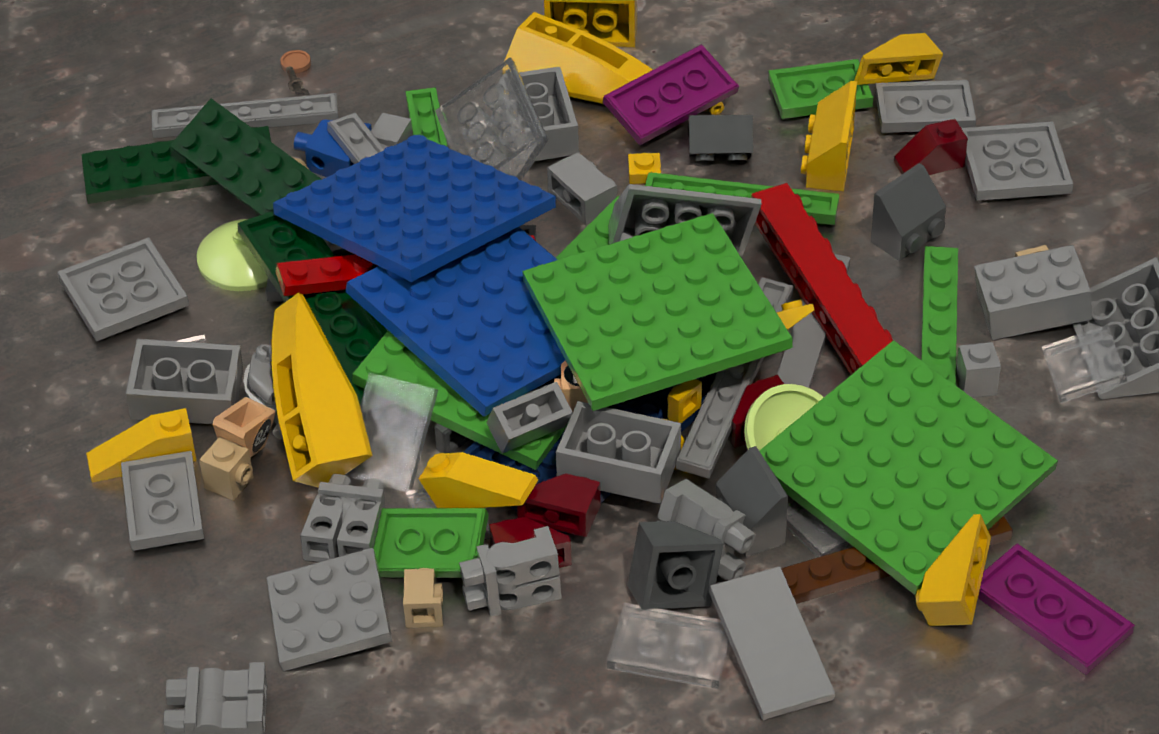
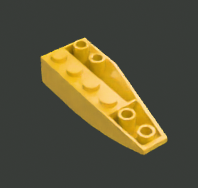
M533 12L517 28L501 68L503 74L560 67L569 97L598 103L603 102L604 95L653 70L635 57L598 37L536 12Z
M297 293L274 311L271 360L273 389L278 421L292 479L294 482L319 488L320 482L328 483L333 474L345 475L373 455L357 394L304 295Z

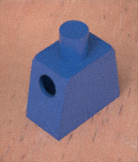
M326 119L320 121L313 134L298 132L294 139V149L305 152L309 170L324 177L335 174L339 169L354 165L328 132L327 122L332 120ZM364 123L367 126V128L371 131V124Z

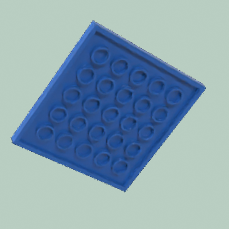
M412 135L399 144L386 147L382 152L363 158L360 162L348 168L339 169L335 174L322 180H316L311 185L299 191L290 192L286 197L273 202L274 215L410 282L556 208L555 195L542 190L538 186L521 181L515 176L503 173L493 166L476 161L468 155H463L449 149L448 146L431 141L423 135Z
M520 227L505 233L413 282L380 266L347 282L345 292L483 417L490 414L494 407L521 397L561 375V364L566 361L527 289L522 274L524 270L558 259Z

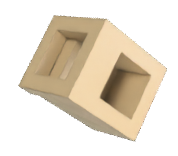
M434 568L404 569L403 607L406 628L443 627L442 583H435Z

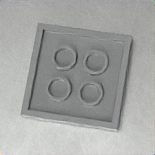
M1053 121L962 128L968 138L965 162L977 201L1072 194L1073 181Z
M149 237L57 272L61 285L96 341L189 306L187 294Z
M373 548L267 577L279 663L283 672L393 642L377 556Z

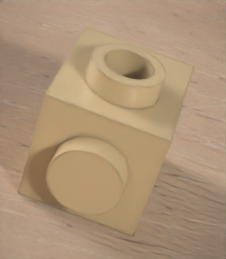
M221 437L213 443L199 460L204 489L233 501L254 478L249 449Z

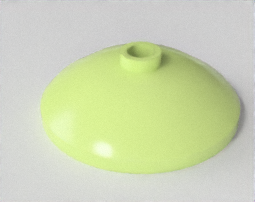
M247 219L235 220L219 226L210 232L198 247L196 256L198 269L201 275L216 287L230 291H251L267 286L268 276L238 233V222Z
M783 384L768 389L753 402L747 413L744 429L747 448L757 446L761 450L824 397L808 387L796 384Z

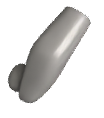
M262 344L256 348V352L252 355L248 373V385L264 401L274 405L276 402L273 379L271 377L272 347Z

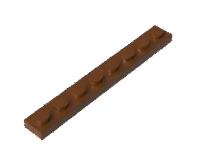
M1004 516L988 529L991 536L989 546L1012 539L1013 530ZM855 547L781 568L796 604L890 576Z

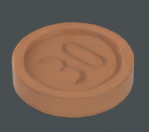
M302 50L288 51L280 59L282 69L292 74L302 73L311 66L310 55Z

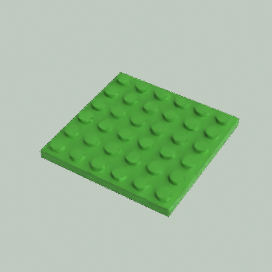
M713 213L522 271L523 281L592 411L793 348L792 336Z
M894 340L759 450L787 495L914 595L922 587L925 572L973 514H981L987 530L990 529L1056 469L1058 460Z

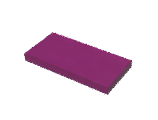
M701 44L604 95L602 103L635 141L641 145L688 120L689 115H697L738 93L739 85Z
M1018 543L984 570L978 599L1085 675L1133 634L1135 624Z

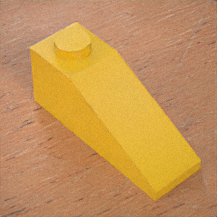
M926 33L900 34L862 56L854 81H857V85L934 79L943 53Z
M186 408L150 415L86 453L92 483L122 477L121 462L192 451L193 462H197Z
M463 452L435 454L429 459L426 468L418 478L437 508H487L523 505L538 482V478L534 474Z
M973 514L925 572L922 587L916 593V605L918 610L923 612L929 626L972 625L991 536L981 514Z

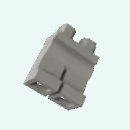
M333 474L328 483L320 482L318 495L315 497L300 535L303 559L322 562L337 558L338 555L340 557L374 548L381 510L386 508L383 481L381 479L368 478L364 481L363 487L352 486L351 479L346 475Z
M687 479L666 489L658 513L659 520L657 521H676L721 539L724 545L717 576L727 581L743 576L746 564L733 554L735 550L743 554L753 545L756 534L743 525L746 515L738 510L733 512L727 504Z
M548 526L534 529L535 538L516 543L500 542L490 548L488 544L477 546L478 558L459 562L464 584L462 586L463 596L468 611L487 606L490 616L501 614V609L514 610L562 599L558 553Z
M249 662V669L241 670L206 668L200 671L199 667H188L187 678L167 680V705H185V709L164 711L163 723L165 734H265L267 707L265 662Z

